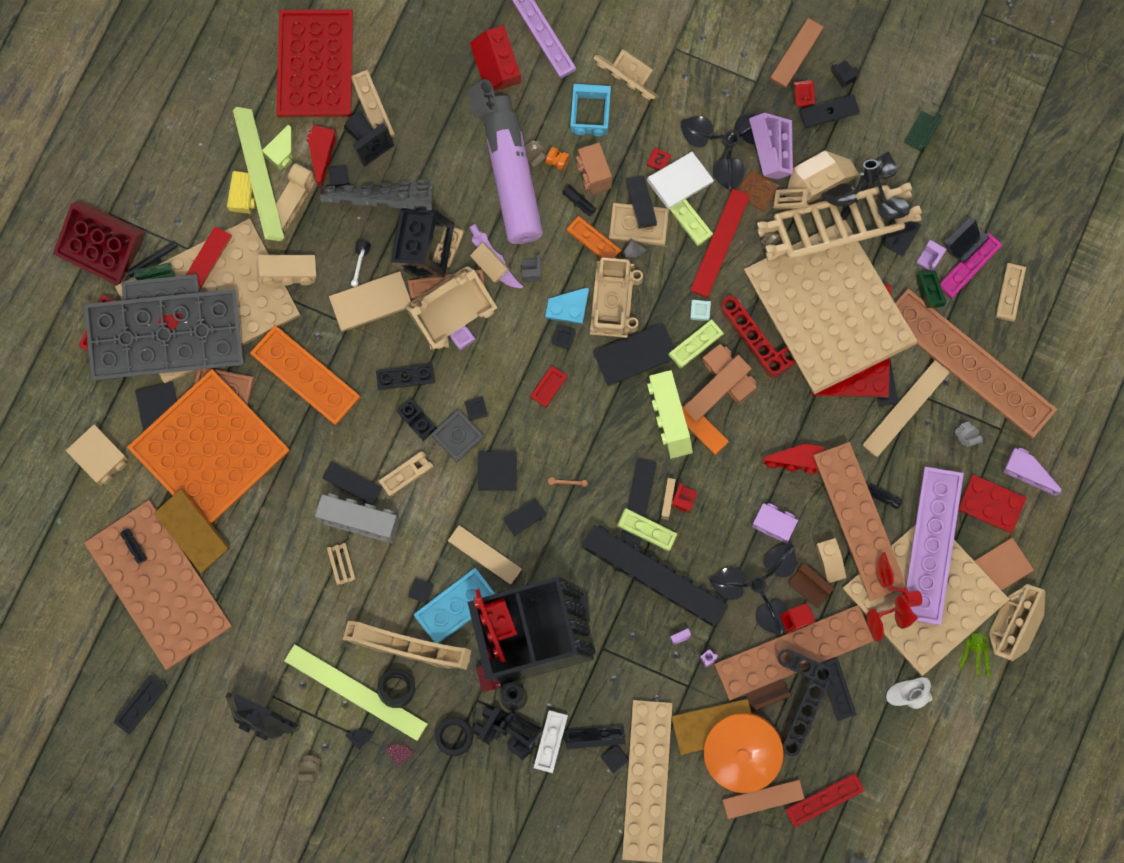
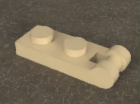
M422 451L380 479L379 483L389 497H392L413 481L431 471L434 466L431 462L427 461L426 454ZM418 462L422 465L419 469L415 466Z

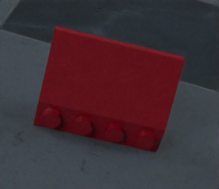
M80 200L70 204L53 254L106 281L119 285L136 257L146 232Z

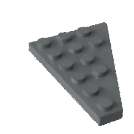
M421 179L410 183V181H400L399 184L383 182L380 185L366 183L358 187L345 185L343 188L327 186L321 189L320 198L321 202L342 203L348 200L352 201L353 205L378 206L386 203L391 208L416 209L424 206L426 210H432L434 185L433 181Z

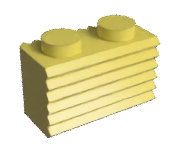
M232 172L227 208L230 212L251 214L252 209L256 208L249 173Z

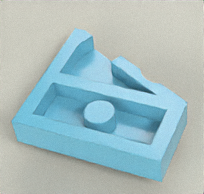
M589 288L549 298L545 319L583 325Z

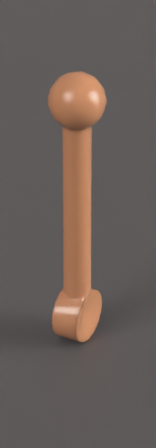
M553 477L548 479V483L551 486L555 484H571L586 487L588 485L587 480H555Z

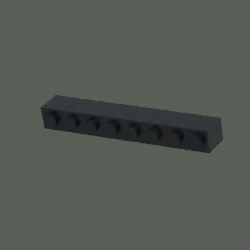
M594 525L584 541L582 549L711 627H717L729 607L725 604L726 601L719 596L713 597L708 594L709 590L693 585V581L688 577L678 576L673 568L669 566L663 567L658 564L659 560L649 555L647 557L643 555L642 550L634 545L630 547L625 544L626 541L617 535L614 537L608 533L609 530L605 527Z

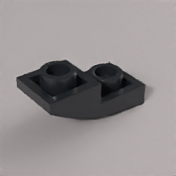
M411 398L396 410L422 441L426 440L437 429Z

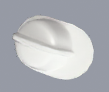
M923 677L897 683L888 690L886 695L887 701L895 706L908 705L911 708L919 709L932 701L930 693L931 683L927 678Z

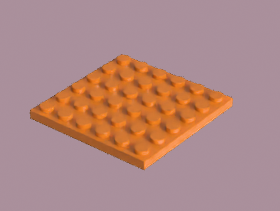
M213 369L127 447L173 496L180 489H184L211 524L290 452L286 445Z

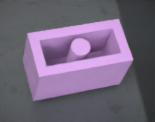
M763 503L752 528L787 544L798 520L795 519L796 516L789 512L782 513L778 511V507L768 503L766 505Z

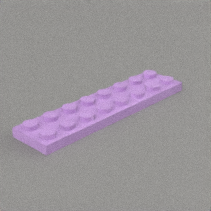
M930 467L924 468L906 584L908 592L919 590L922 595V605L910 607L918 617L915 622L938 626L942 622L964 473Z

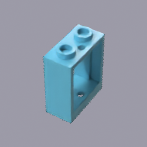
M574 84L571 133L575 135L593 134L597 137L608 135L611 86ZM578 98L605 99L604 126L576 124Z

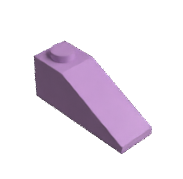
M1015 448L1011 452L1003 473L1054 496L1061 492V488L1027 450Z

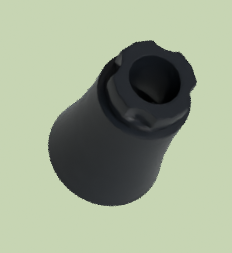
M516 683L507 684L500 694L502 705L511 711L523 708L528 698L525 688ZM511 692L517 693V697L515 699L510 698L509 695Z

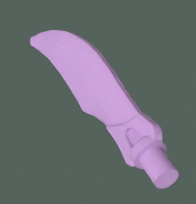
M476 224L470 226L469 229L473 234L472 242L477 247L482 242H485L506 265L503 256L492 248L487 235L479 231ZM510 270L500 279L501 282L508 286L523 288V285L514 278Z

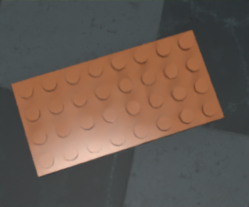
M148 500L84 542V544L165 670L168 671L231 629L232 625L183 550L154 515L157 510L151 501ZM127 528L132 532V537L136 539L141 547V552L147 557V560L142 564L136 562L135 556L131 554L120 535V532Z

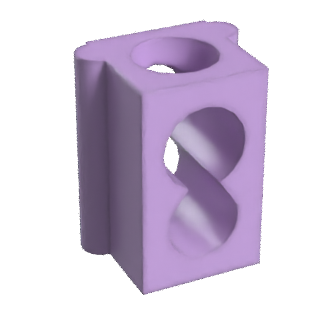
M710 649L700 656V660L704 663L705 668H708L717 660V654H713Z

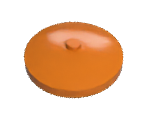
M736 713L721 719L710 730L704 745V760L710 775L722 787L734 792L750 793L763 789L776 778L783 763V744L777 730L764 718L750 713Z

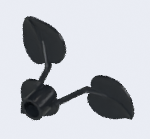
M759 114L742 116L736 123V129L739 133L728 131L725 135L721 134L718 136H710L713 132V125L706 117L694 116L683 119L681 121V130L686 141L692 146L704 147L708 139H722L723 145L729 149L727 160L721 159L715 164L713 169L714 177L727 190L732 191V189H735L741 183L745 169L740 159L735 158L731 160L732 150L742 136L746 143L755 144L749 118Z
M889 152L875 160L871 159L863 163L864 173L860 174V180L855 190L849 184H840L822 193L823 198L832 205L839 207L849 206L857 201L855 194L859 192L863 179H866L869 183L877 182L882 201L884 202L878 206V214L885 219H898L910 213L908 203L902 198L892 197L888 201L885 198L880 178L888 179L898 171L897 165Z
M779 545L765 555L764 566L771 571L762 578L754 577L750 583L744 584V573L736 567H727L710 578V583L717 593L730 600L741 598L744 593L743 587H750L755 593L761 594L766 605L761 606L757 610V623L762 629L776 635H781L785 631V627L780 615L788 610L780 600L769 603L764 594L767 588L765 580L774 572L778 577L783 578L790 576L795 571L797 560L794 545Z

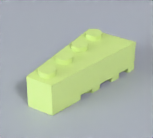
M672 371L649 376L650 383L647 384L649 394H653L655 400H652L654 411L659 413L656 419L658 427L663 429L664 433L661 434L663 445L667 444L670 459L693 453L689 431Z

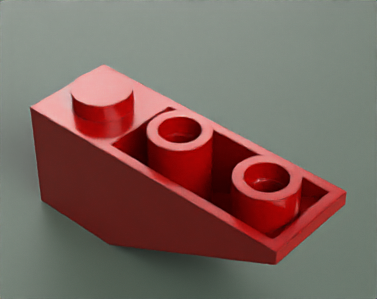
M803 444L763 458L762 464H766V467L772 469L785 467L787 471L796 472L797 470H803L806 474L815 475L819 471L813 455L824 452V447Z

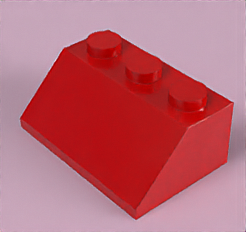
M504 25L486 30L470 42L481 79L488 80L492 84L494 91L521 83V74Z

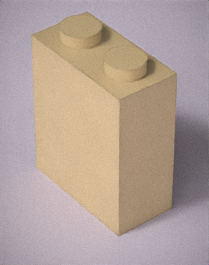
M95 425L90 427L66 450L99 486L109 483L112 475L124 469L128 461L120 450Z

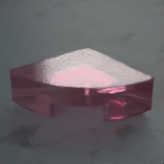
M393 745L386 748L397 765L413 754L411 750L401 745Z

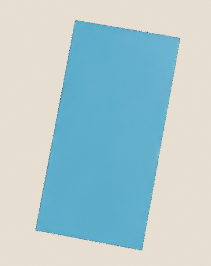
M474 568L413 615L433 642L440 644L471 621L467 602L472 601L476 597L475 590H480L482 598L495 593L478 570Z

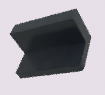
M969 217L944 243L950 255L962 263H966L989 240V235L978 229L976 220Z
M913 221L905 222V228L891 232L883 246L900 256H904L921 227L920 223Z

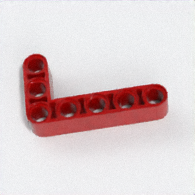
M733 296L725 297L721 306L722 314L769 377L776 378L796 365L795 360L786 359L785 355L790 353L787 347L778 353L774 350L737 298ZM731 303L735 306V309L728 310L725 305ZM742 318L746 321V324L739 325L736 320ZM753 333L757 336V339L749 340L747 335ZM764 348L768 351V354L765 356L760 355L758 350ZM771 364H777L779 366V370L773 371L770 369L769 366Z

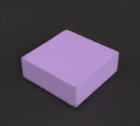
M466 326L449 335L460 351L475 341L474 336Z
M685 629L670 636V640L673 645L689 639L691 633L689 629Z

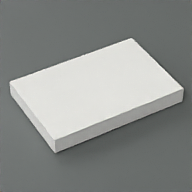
M693 152L647 178V182L667 209L674 207L714 182Z

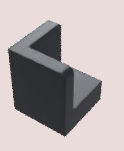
M847 61L839 65L836 63L832 64L831 72L842 88L859 79L860 71L857 67L852 69Z

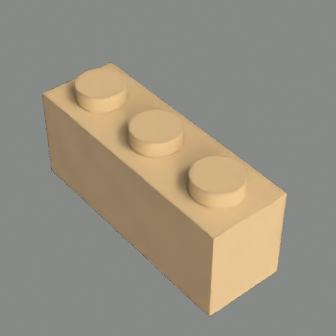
M258 255L257 283H262L263 285H272L274 283H281L282 285H291L293 283L310 285L315 282V255Z

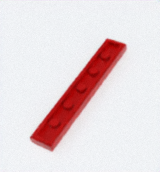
M732 189L690 292L705 298L709 297L750 195Z
M216 226L186 275H198L199 289L202 288L232 238L231 234ZM173 314L164 315L165 323H168L165 327L172 331L175 330L180 321H177ZM177 314L178 319H181L183 314Z

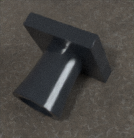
M364 113L353 115L344 125V130L357 141L353 144V147L364 167L395 146L387 127L382 123L374 129Z

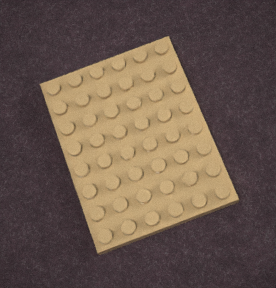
M250 218L225 231L231 234L232 238L200 289V293L230 289L238 290L243 345L268 333L274 325L280 327L301 316L285 285L281 283H274L272 285L257 283L258 255L269 254ZM206 241L127 281L185 276ZM119 284L115 288L123 300L122 285ZM194 370L160 373L159 375L164 384Z
M843 220L848 236L854 235L846 220ZM836 224L826 229L830 241L841 238ZM819 233L809 237L812 246L823 243ZM802 241L792 245L793 250L805 248ZM858 241L790 259L787 254L777 256L770 261L765 258L744 269V273L813 394L917 344V339Z

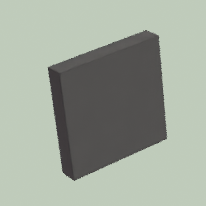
M459 409L431 434L435 441L456 463L485 438Z

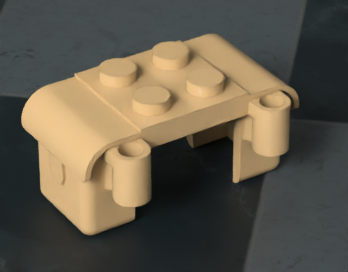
M603 257L600 261H597L590 335L628 338V332L634 333L638 330V320L633 317L630 318L632 287L642 283L643 273L640 270L634 271V264H630L629 260Z

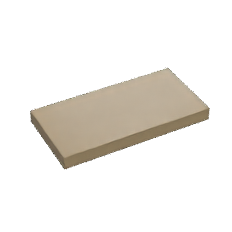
M400 271L329 296L341 332L406 310L405 306L411 302Z

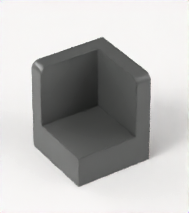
M537 255V259L522 260L523 282L542 281L540 255Z

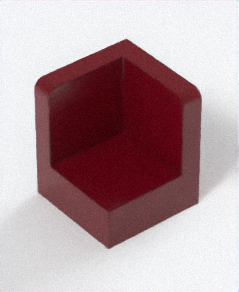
M483 666L476 668L483 693L501 689L500 683L486 680Z

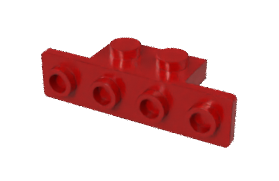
M477 589L475 590L476 597L473 598L477 610L481 608L483 613L480 614L483 626H488L489 630L486 633L489 641H493L495 644L492 647L495 657H500L501 662L505 663V655L500 640L517 635V630L505 599L502 598L485 604L480 590Z

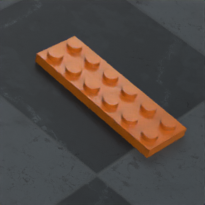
M276 325L250 352L251 356L335 426L361 398Z

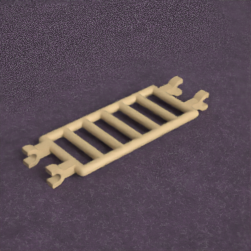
M910 182L895 189H890L888 185L882 186L887 201L892 197L905 199L912 197ZM875 187L860 191L855 195L857 200L866 198L878 227L877 229L866 230L855 202L849 205L859 233L848 236L838 207L827 201L811 204L808 208L792 209L774 215V221L758 222L757 232L759 237H763L768 232L779 231L783 244L765 246L768 261L784 254L793 259L902 230L905 228V222L921 221L920 214L922 211L920 206H915L910 209V213L905 217L895 219L896 224L885 226L882 217L878 214V207L873 197L880 194L879 188ZM829 207L841 238L832 241L829 239L819 210ZM812 212L823 243L813 246L801 218L802 214ZM794 218L805 248L793 250L783 219Z

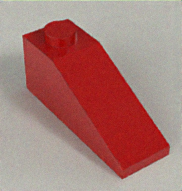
M313 125L312 131L308 132L307 142L309 144L318 187L322 188L337 135L335 130Z

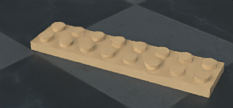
M633 700L622 860L662 863L672 703Z

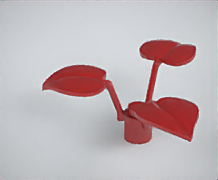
M886 552L881 554L877 563L876 574L878 581L883 588L888 587V589L902 592V594L896 597L894 608L877 614L875 608L868 611L866 623L876 642L881 641L884 635V627L880 619L882 616L895 611V621L898 627L905 629L918 619L910 607L922 605V595L919 590L908 592L907 588L902 589L892 586L894 576Z

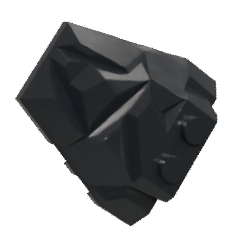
M227 692L225 696L234 721L240 724L238 728L248 733L251 729L257 732V737L265 741L268 738L273 740L279 738L284 733L291 734L299 731L301 727L297 723L283 718V716L239 695Z

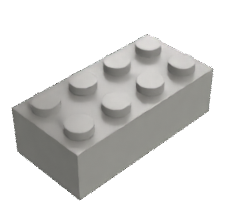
M330 493L327 496H321L315 515L320 524L391 544L394 543L400 523L397 516L394 515L395 512L383 509L382 512L376 510V507L373 505L365 504L361 506L352 499L343 501L339 499V496Z

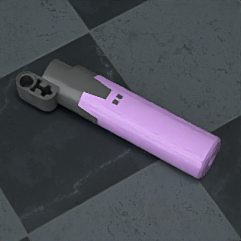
M483 79L469 88V98L474 116L477 119L484 120L507 239L513 244L533 242L543 235L518 115L516 112H513L511 98L509 96H495L492 84L488 80Z

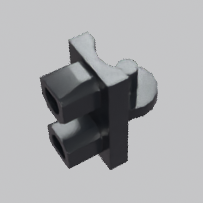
M486 707L482 716L488 719L485 726L477 723L472 731L478 736V739L489 745L492 739L497 740L500 734L507 735V732L503 730L507 724L503 721L507 714L497 707L495 709Z

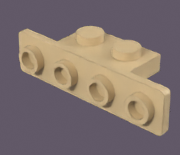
M622 49L614 64L601 55L594 56L593 59L597 61L596 64L599 67L611 70V75L619 80L622 78L627 81L626 85L634 90L637 88L646 99L651 100L659 97L658 94L645 86L654 69L626 50Z

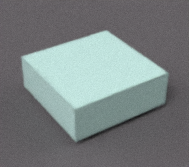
M692 300L690 320L709 321L711 301Z

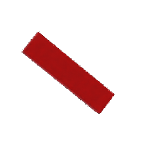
M854 773L785 809V812L795 828L864 792V789Z

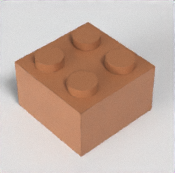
M600 143L578 149L576 166L579 174L583 173L582 182L585 190H589L590 195L611 189L612 175Z

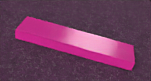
M989 232L987 233L989 240L966 263L960 262L940 283L943 293L951 300L1002 247L1003 244Z

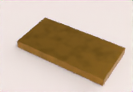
M180 489L154 513L200 573H204L230 549L184 489Z
M748 699L671 716L680 755L704 750L706 738L710 730L721 719L736 713L752 714Z

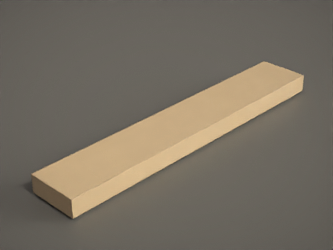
M935 360L864 442L862 447L877 459L950 372Z

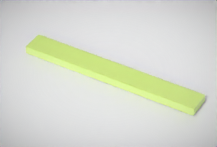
M236 107L233 113L264 237L267 240L282 241L284 235L252 109Z
M295 644L284 660L286 663L416 741L420 739L428 725L402 708L386 706L381 702L377 693Z

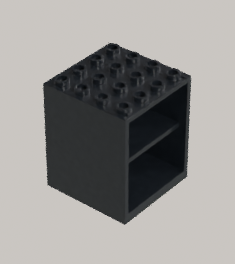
M557 576L483 597L485 604L504 598L517 630V635L500 640L505 655V663L501 662L500 657H495L492 648L495 644L493 641H489L486 633L489 630L488 626H483L480 614H483L481 608L477 610L474 600L467 602L486 680L508 684L594 660L593 655L596 654L595 647L589 640L591 631L589 625L585 624L584 616H586L584 606L580 604L579 597H581L579 586Z

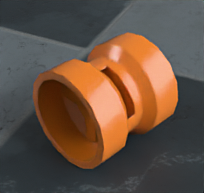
M552 147L545 163L550 166L554 165L557 169L563 171L568 163L570 154L562 153L558 148Z

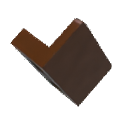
M805 563L789 581V585L816 608H819L834 590L829 583Z
M783 679L746 694L753 712L792 696L788 692Z

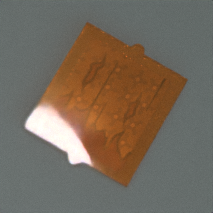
M751 170L746 179L741 182L742 185L738 191L750 195L748 203L764 212L770 201H773V196L780 185Z

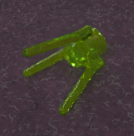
M971 634L970 640H966V648L959 669H963L971 648V651L976 652V676H979L981 652L984 651L986 674L990 678L986 636Z

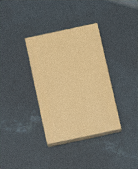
M613 203L609 240L629 242L632 238L640 244L665 246L669 209L653 207L657 226L638 229L632 204Z

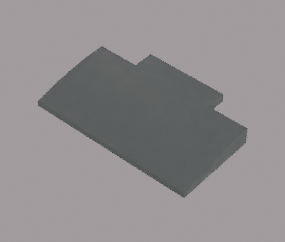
M195 274L121 282L122 301L84 304L91 380L244 365L237 289L200 293L198 275ZM173 314L174 318L180 321L175 330L172 331L165 327L168 323H165L164 315ZM177 314H183L182 318L178 319Z

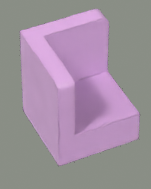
M930 240L918 259L917 264L928 271H934L946 249Z

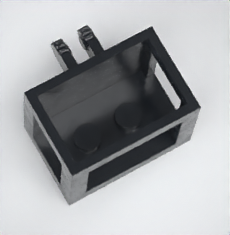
M401 208L391 263L411 276L445 278L455 223L435 209ZM435 226L447 228L440 266L429 260ZM417 266H421L428 271H418L416 269Z

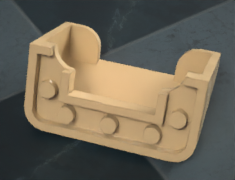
M464 267L408 303L405 309L433 349H440L447 344L446 341L449 335L478 316L490 317L494 314L497 306L474 269Z

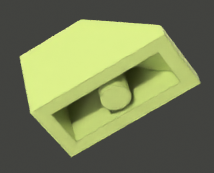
M289 125L262 150L264 156L280 171L283 168H287L293 159V131Z

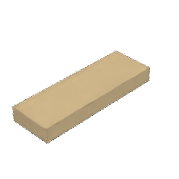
M1007 263L995 318L1011 322L1015 321L1026 267Z

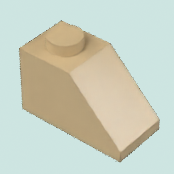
M836 538L818 543L815 549L827 583L830 584L845 579L843 559Z

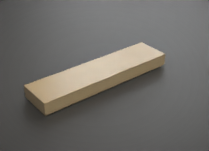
M368 70L352 75L353 85L372 127L375 129L383 123L387 127L391 138L395 137Z
M460 525L448 540L453 546L509 585L513 584L522 571L519 566Z

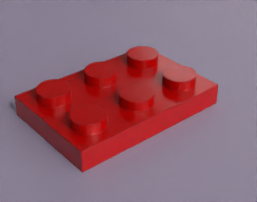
M972 475L958 511L1012 534L1027 498Z

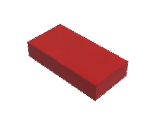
M551 366L530 398L547 408L568 376Z

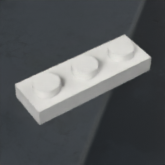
M548 711L534 769L553 773L568 715Z

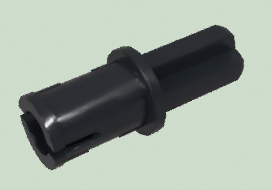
M571 185L564 189L562 194L574 203V207L580 208L588 216H592L595 213L596 208L585 199V195L579 194Z

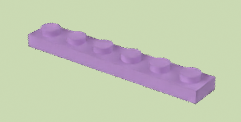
M511 0L558 77L562 79L576 71L575 65L535 1Z

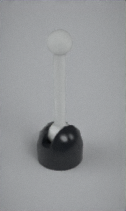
M356 241L355 251L359 258L354 280L351 281L353 287L358 286L357 279L362 257L366 256L370 251L371 244Z

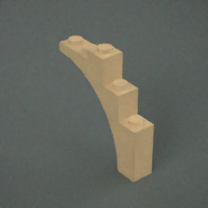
M355 621L347 622L343 637L345 641L378 652L390 653L409 660L421 661L448 669L458 668L467 670L472 651L466 648L448 646L400 635Z

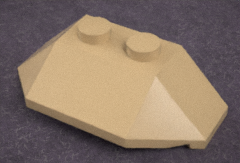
M823 151L793 168V174L790 176L787 189H810L811 192L808 194L810 199L807 201V204H810L822 197V193L827 192L829 189L840 184H846L857 178L859 173L850 159ZM794 194V195H785V196H786V197H800V196H802L803 194Z
M1028 584L1008 596L1009 601L1000 608L989 632L994 654L1010 661H1014L1029 650L1044 617L1045 590Z

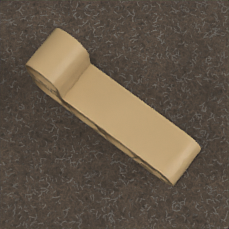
M297 163L290 169L288 174L289 183L276 203L283 235L315 183L313 172Z

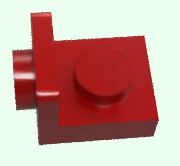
M813 80L794 82V101L796 106L807 107L810 104H815Z

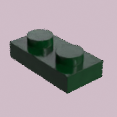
M936 271L918 272L916 278L926 307H944L947 302Z

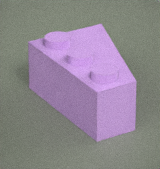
M762 113L749 118L763 175L777 180L792 175V120L768 113Z

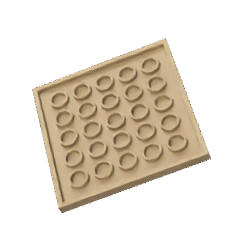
M915 526L891 546L906 584ZM954 540L941 625L914 622L908 628L901 629L895 621V611L882 616L880 619L884 627V636L922 677L1008 602L1009 598ZM859 574L842 589L866 616L872 608L876 609L877 614L894 608L896 597L902 594V592L896 591L870 601Z

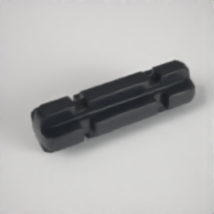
M873 484L868 485L871 496L874 495V498L886 504H891V507L895 509L900 508L902 499L893 497V494L881 488L877 489V486Z
M128 528L120 532L131 554L135 556L136 562L138 564L145 562L147 557L141 552L142 549L136 539L132 537V532Z

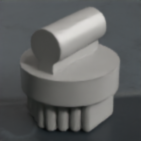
M970 422L962 423L955 431L959 442L967 447L982 443L983 441L982 436L978 435L979 430L974 425H971Z

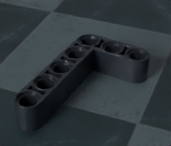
M783 649L777 657L780 665L811 678L783 743L785 754L796 756L801 751L830 683L832 671L824 664L792 650ZM786 652L792 655V661L788 664L781 661V655ZM804 660L810 663V669L806 672L799 669L800 662ZM822 668L827 669L829 673L828 677L824 680L819 679L817 676L818 671ZM812 687L820 688L821 694L819 697L813 698L810 696L809 692ZM803 706H812L813 713L810 716L803 715ZM798 723H802L805 726V731L802 734H797L794 731V726ZM795 742L798 746L795 752L787 751V743Z

